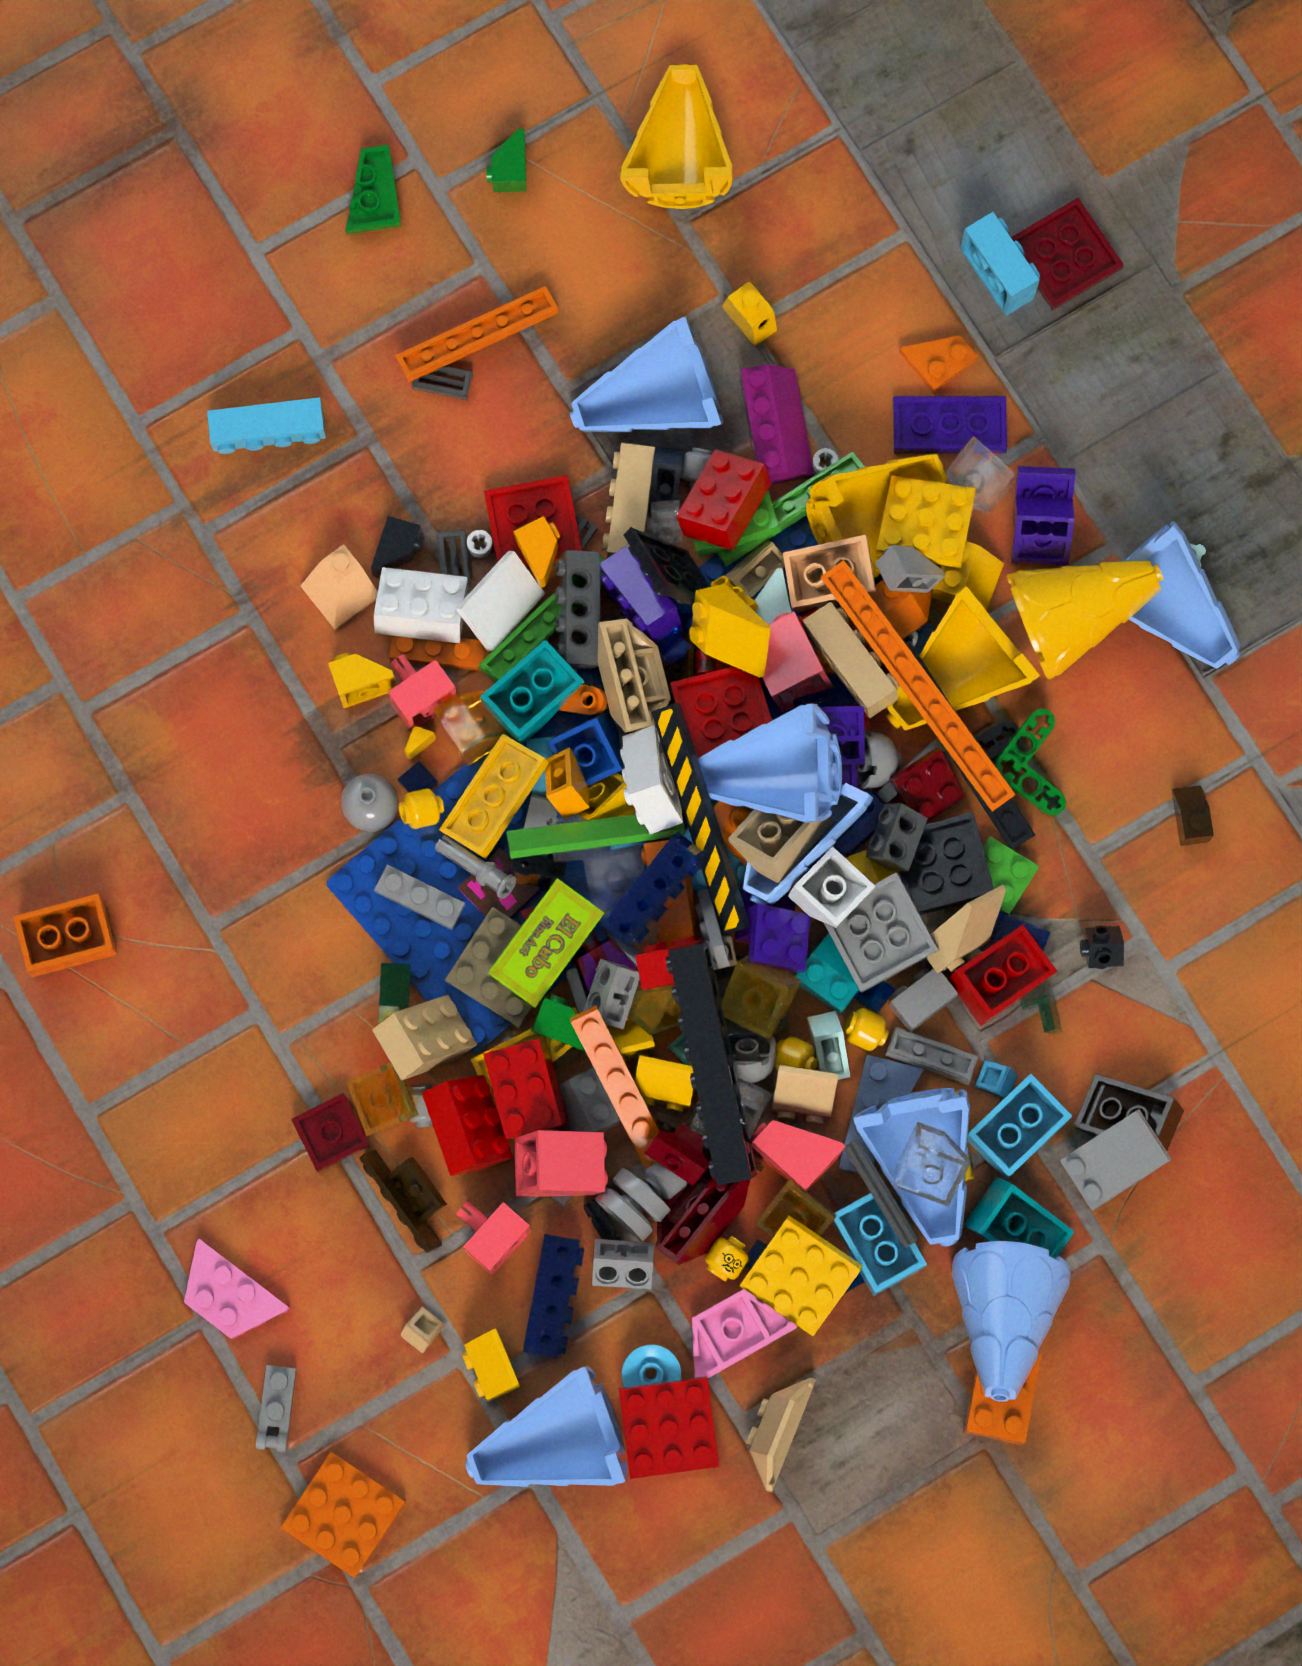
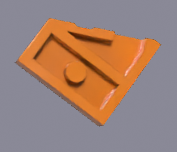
M960 335L903 346L899 352L933 393L978 358V355Z

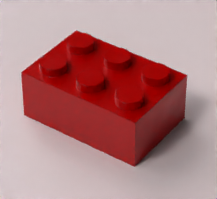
M715 449L676 515L683 536L733 551L771 486L765 464Z
M546 1037L483 1053L505 1139L568 1123Z
M484 1075L447 1080L422 1092L450 1176L487 1170L513 1158L509 1142L505 1139L499 1113L496 1110Z

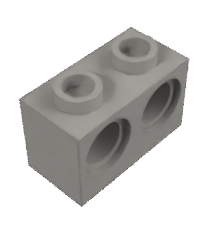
M600 959L583 1011L597 1006L606 1025L624 1029L640 980L639 972L625 965Z
M595 1239L592 1286L652 1289L654 1243Z

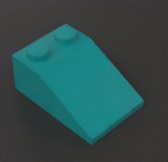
M544 640L480 697L483 706L516 742L523 745L553 717L584 683V680Z
M829 933L806 961V971L797 973L794 978L796 985L830 1010L836 1011L838 1016L843 1014L860 991Z
M999 1177L994 1179L964 1223L966 1228L985 1242L1012 1241L1031 1244L1049 1250V1256L1054 1259L1059 1256L1075 1232L1015 1185Z

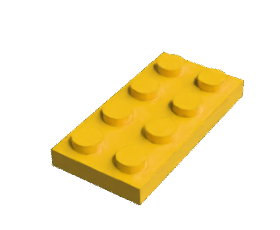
M502 734L439 831L486 859L548 766L549 761Z

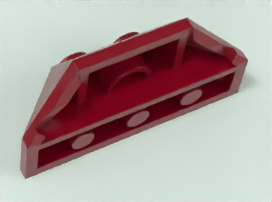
M708 1165L705 1172L693 1186L687 1182V1186L666 1203L670 1211L661 1222L657 1221L656 1249L678 1265L708 1253L715 1240L721 1237L743 1209L750 1179L717 1185L716 1178H712Z

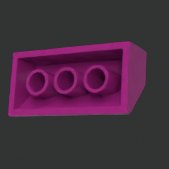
M774 365L740 369V385L754 461L765 464L771 484L808 479L815 476L795 369Z

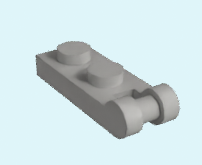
M266 1365L256 1449L265 1450L266 1447L277 1448L278 1452L287 1451L296 1368ZM269 1427H278V1436L268 1435Z

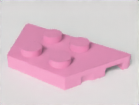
M198 1239L184 1303L225 1335L234 1339L246 1331L256 1328L280 1314L286 1313L290 1309L206 1243Z
M743 1289L692 1318L695 1378L704 1376L710 1378L797 1329L795 1323L776 1312L767 1304H764Z

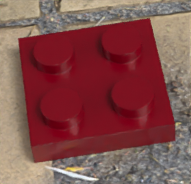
M938 748L933 749L890 778L902 804L927 817V822L965 797L942 750Z
M344 1093L291 1119L317 1173L370 1147Z

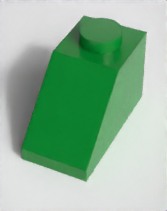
M521 128L491 156L492 166H486L487 183H492L493 193L526 192L524 128Z
M552 994L550 999L543 998L531 1031L585 1051L570 1022V1018L575 1016V1013L571 1007L566 1006L568 1000Z

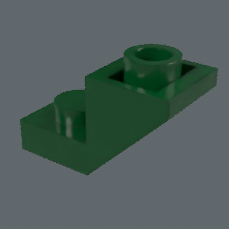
M381 963L379 1024L393 1013L409 1008L410 964Z

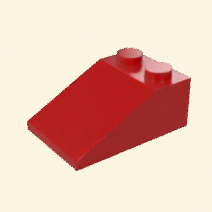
M1021 925L958 968L947 980L958 992L960 999L982 1027L1058 971L1026 927Z

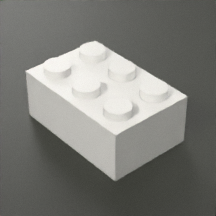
M382 567L374 610V633L460 643L464 619L455 608L468 595L467 577Z
M655 725L622 736L623 749L620 750V755L625 765V768L622 769V775L627 785L623 792L628 805L635 807V814L639 824H645L650 834L682 824L680 800Z

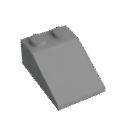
M1138 1109L1061 1159L1060 1162L1093 1211L1172 1159Z

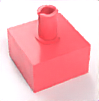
M403 654L398 656L400 664L396 659L390 663V667L393 668L402 683L388 691L392 707L411 732L413 727H421L458 702L456 687L436 659L416 672Z
M468 1200L463 1206L472 1215H468L462 1208L459 1209L456 1215L476 1232L463 1248L470 1257L493 1276L532 1231L530 1225L504 1202L487 1218Z

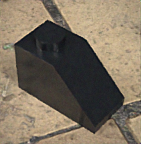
M663 447L655 448L649 513L677 515L684 450Z
M391 516L387 517L371 566L372 576L379 578L382 567L396 569L414 560L416 551L421 552L425 541L421 525Z

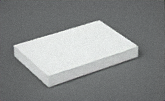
M508 551L455 609L485 649L493 651L545 593L514 551Z

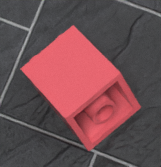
M783 613L777 616L774 622L769 624L771 627L765 676L762 678L771 697L783 713L834 686L796 613Z
M772 1120L768 1125L763 1122L754 1131L751 1138L753 1140L752 1150L802 1196L831 1167L845 1149V1145L839 1141Z
M538 1130L516 1137V1197L580 1196L605 1192L608 1175L604 1165V1157L607 1153L604 1132Z

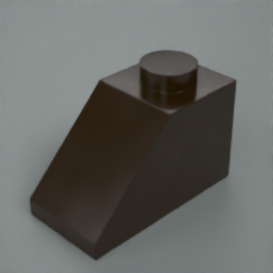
M1201 785L1172 789L1180 846L1208 843L1214 836L1210 808Z

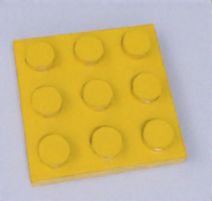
M891 475L876 555L882 556L883 552L892 545L910 546L934 564L961 568L976 488Z
M788 1215L742 1280L740 1287L795 1323V1325L811 1336H814L861 1271L863 1265Z

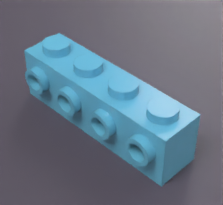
M320 397L207 411L210 443L213 452L218 451L220 454H230L235 452V449L242 448L256 451L267 445L287 447L292 442L301 441L305 444H314L319 442L320 439H326L323 407Z

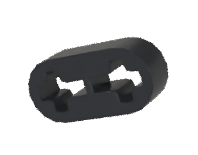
M1004 721L975 738L978 744H981L983 747L992 743L993 746L987 751L991 761L999 756L1009 742L1008 739L997 742L996 739L1002 735V729H1005L1006 732L1012 731L1013 737L1019 729L1015 723Z

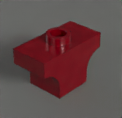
M682 1123L671 1133L660 1130L644 1152L645 1155L692 1186L709 1165V1161L706 1160L702 1153L703 1137Z

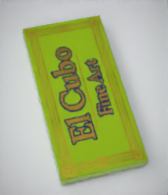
M557 878L488 974L536 1008L604 915V912Z

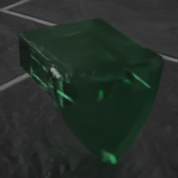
M1052 994L1020 1001L1022 1010L1039 1008L1045 1033L1056 1034L1062 1032L1056 1000Z

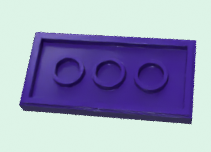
M893 396L894 453H1007L1006 396Z

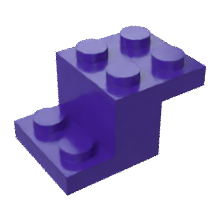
M1018 466L1013 506L1014 538L1011 555L1012 563L1069 565L1075 519L1073 506L1075 469Z
M864 706L819 707L830 721L829 724H826L830 734H836L842 762V784L847 783L857 788V765L865 764Z
M741 883L739 891L750 927L735 931V940L750 943L748 962L796 973L805 972L810 916L795 911L796 903L788 897L789 891L774 905L768 903L767 905L756 904L749 900L752 895L743 890L744 883Z

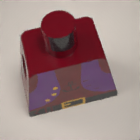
M593 930L582 943L584 951L574 957L587 995H589L600 959L622 964L638 971L612 938L607 937L599 942Z

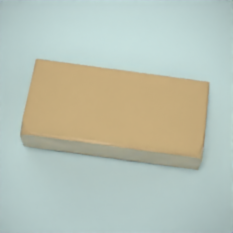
M767 540L752 550L725 576L730 580L731 584L741 587L745 594L752 598L766 585L776 569H783L785 567L784 557L775 544Z

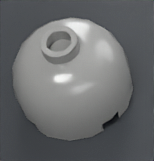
M864 731L865 764L857 765V785H861L860 789L881 788L890 781L891 777L896 775L897 769L901 767V753L897 751L890 737L879 732Z
M364 773L355 776L346 784L341 794V809L345 819L352 827L366 830L367 832H375L384 829L394 820L399 800L395 788L386 778L377 774Z
M765 1035L730 1040L738 1082L755 1083L765 1079L772 1072L777 1057L776 1042L773 1036L772 1038Z

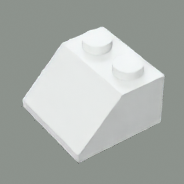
M832 846L793 886L788 897L810 917L836 928L876 886Z

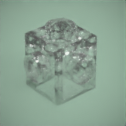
M680 500L651 502L652 518H647V532L649 535L674 545L683 542L682 531L676 517L680 510Z

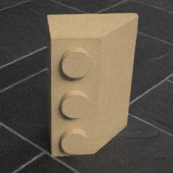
M754 809L728 840L757 872L780 884L833 824L832 816L824 821L807 823Z

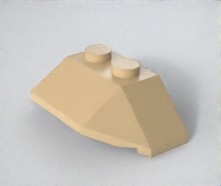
M628 619L599 622L597 662L610 714L624 732H630L655 725L652 711L666 707L671 697L658 646L643 632L632 626L633 624Z
M810 1377L775 1392L769 1400L763 1398L757 1413L758 1416L762 1417L758 1428L752 1426L746 1441L747 1444L751 1445L749 1450L750 1456L765 1491L769 1493L773 1491L816 1382L814 1378Z

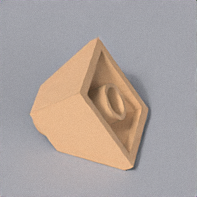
M344 544L321 560L301 584L303 591L334 630H337L376 601L378 593L361 565Z

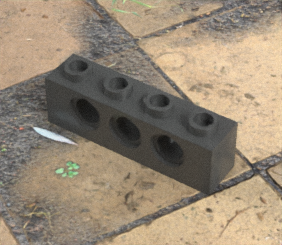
M566 550L556 560L555 571L556 575L560 576V587L556 588L555 594L556 603L560 604V615H557L555 622L556 632H560V643H557L556 651L575 670H594L598 667L600 552ZM572 576L581 579L582 588H577L573 585ZM572 604L581 607L582 616H576L572 612ZM572 632H576L582 637V645L573 642Z

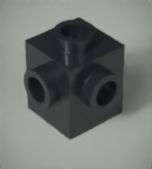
M1100 925L1085 928V940H1080L1081 957H1086L1088 968L1105 969L1107 967L1124 966V940L1120 926Z

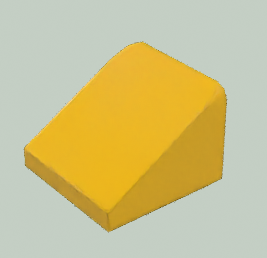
M418 726L413 727L404 750L406 758L409 760L413 759L436 740L435 733Z

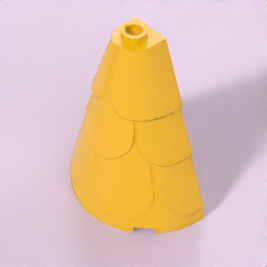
M689 64L669 65L650 101V109L640 125L637 136L621 166L620 180L630 194L635 197L639 195L646 197L649 204L672 209L697 208L715 202L716 196L719 194L724 196L732 185L733 166L722 139L721 129L713 112L712 100L698 66Z
M937 454L889 460L885 464L829 475L814 484L809 490L811 497L806 502V512L810 528L818 544L867 535L874 578L878 577L880 572L875 562L881 556L876 555V548L891 475L945 483L947 476Z
M1150 560L1100 562L1099 565L1018 570L1007 575L1009 584L1011 583L1012 585L1011 591L1034 651L1040 658V665L1048 680L1061 675L1090 648L1099 644L1120 623H1126L1162 590L1159 581L1164 580L1158 564L1152 566Z
M967 586L955 596L935 632H932L919 655L955 711L1030 684L1040 676L1026 657L1020 653L986 612L985 608ZM899 685V688H897L898 700L887 707L890 713L886 717L896 729L902 726L904 730H909L927 724Z

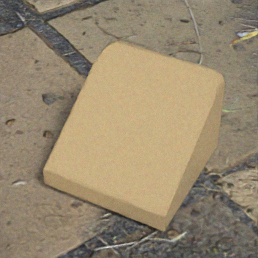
M422 1306L405 1325L401 1332V1337L417 1350L424 1353L444 1328L445 1324Z

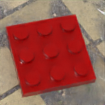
M568 475L484 491L497 563L508 551H514L525 567L530 569L515 541L513 531L543 516L548 524L554 523L560 535V538L557 539L558 551L553 564H556V560L566 550L582 551Z
M734 666L670 683L675 703L680 702L697 759L727 741L736 740L760 725L772 721L759 677Z
M707 1376L618 1388L630 1479L719 1467Z

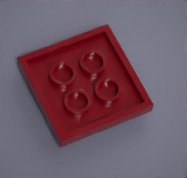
M1079 198L1074 199L1011 237L1013 241H1018L1024 250L1023 256L1029 264L1033 263L1040 274L1037 289L1052 311L1122 270L1124 264Z

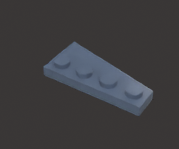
M866 1055L844 1144L845 1147L855 1140L860 1141L874 1164L876 1158L857 1132L853 1117L871 1106H876L877 1110H879L883 1104L887 1103L886 1100L911 1094L923 1071L922 1068ZM844 1149L838 1169L859 1174Z

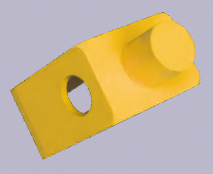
M750 281L729 295L722 305L725 312L754 347L777 331L773 308ZM763 322L764 325H763L762 327L758 328L759 325Z

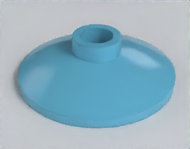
M649 1344L638 1347L628 1355L622 1367L624 1387L681 1380V1368L677 1358L671 1351L659 1345ZM648 1368H654L657 1371L654 1378H648L645 1375Z

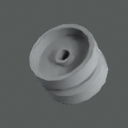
M622 1168L612 1180L614 1186L623 1195L621 1196L613 1189L605 1187V1192L600 1193L595 1200L614 1220L643 1242L653 1231L651 1223L642 1214L644 1213L654 1221L661 1222L669 1213L670 1208L649 1185L625 1168Z

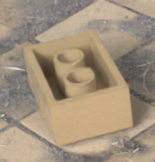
M449 995L397 1011L372 1030L401 1081L455 1062L477 1045L470 1029L464 1023Z

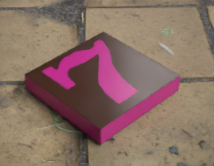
M499 848L485 862H494L499 870L508 875V869L513 860ZM473 874L458 886V889L485 917L490 909L494 907L509 918H512L540 891L538 886L531 884H515L512 892L506 898L501 899L497 896V892L488 886L478 884Z

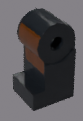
M539 855L514 858L508 869V875L511 874L516 877L517 885L531 884L545 888L547 893L557 878L563 882L567 863Z

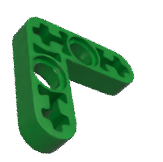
M1038 709L1027 717L993 764L1013 791L1043 814L1054 816L1060 814L1065 809V796L1026 765L1055 726V718L1051 711ZM1043 715L1046 717L1045 724L1048 725L1047 728H1039L1035 735L1025 731L1026 727L1029 730H1033L1037 725L1035 717L1039 718ZM1020 737H1027L1031 741L1029 752L1022 753L1017 749L1016 744ZM1001 761L1004 763L1011 761L1010 768L1016 773H1019L1021 769L1024 771L1015 783L1012 782V779L1016 777L1011 772L1003 774L1001 772L1003 770V766L1000 764ZM1026 777H1032L1037 783V788L1033 793H1027L1022 788V781ZM1045 787L1047 790L1043 794L1048 798L1056 796L1057 800L1055 803L1058 805V808L1048 809L1047 800L1040 797L1037 801L1034 798Z

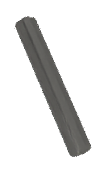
M855 1140L846 1145L845 1151L902 1246L908 1247L917 1241V1236L860 1141Z

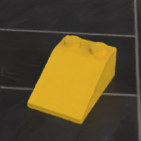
M727 584L696 590L695 601L692 606V626L689 630L690 640L704 654L759 678L764 677L771 627Z

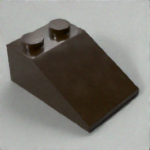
M1095 1074L1073 1127L1096 1137L1139 1109L1166 1151H1168L1184 1110L1173 1097Z

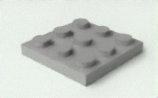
M897 872L874 884L876 887L836 928L824 923L860 992L868 990L939 951Z

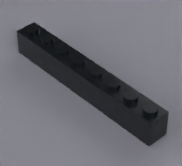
M709 941L673 948L668 951L669 956L666 957V966L669 974H673L675 985L672 986V994L675 1003H679L681 1015H678V1023L681 1032H685L687 1039L684 1051L687 1061L692 1063L691 1085L694 1091L697 1090L700 1101L697 1102V1114L699 1119L704 1121L706 1131L703 1132V1142L705 1148L710 1149L712 1159L709 1161L710 1175L712 1178H716L717 1185L752 1179L757 1175Z

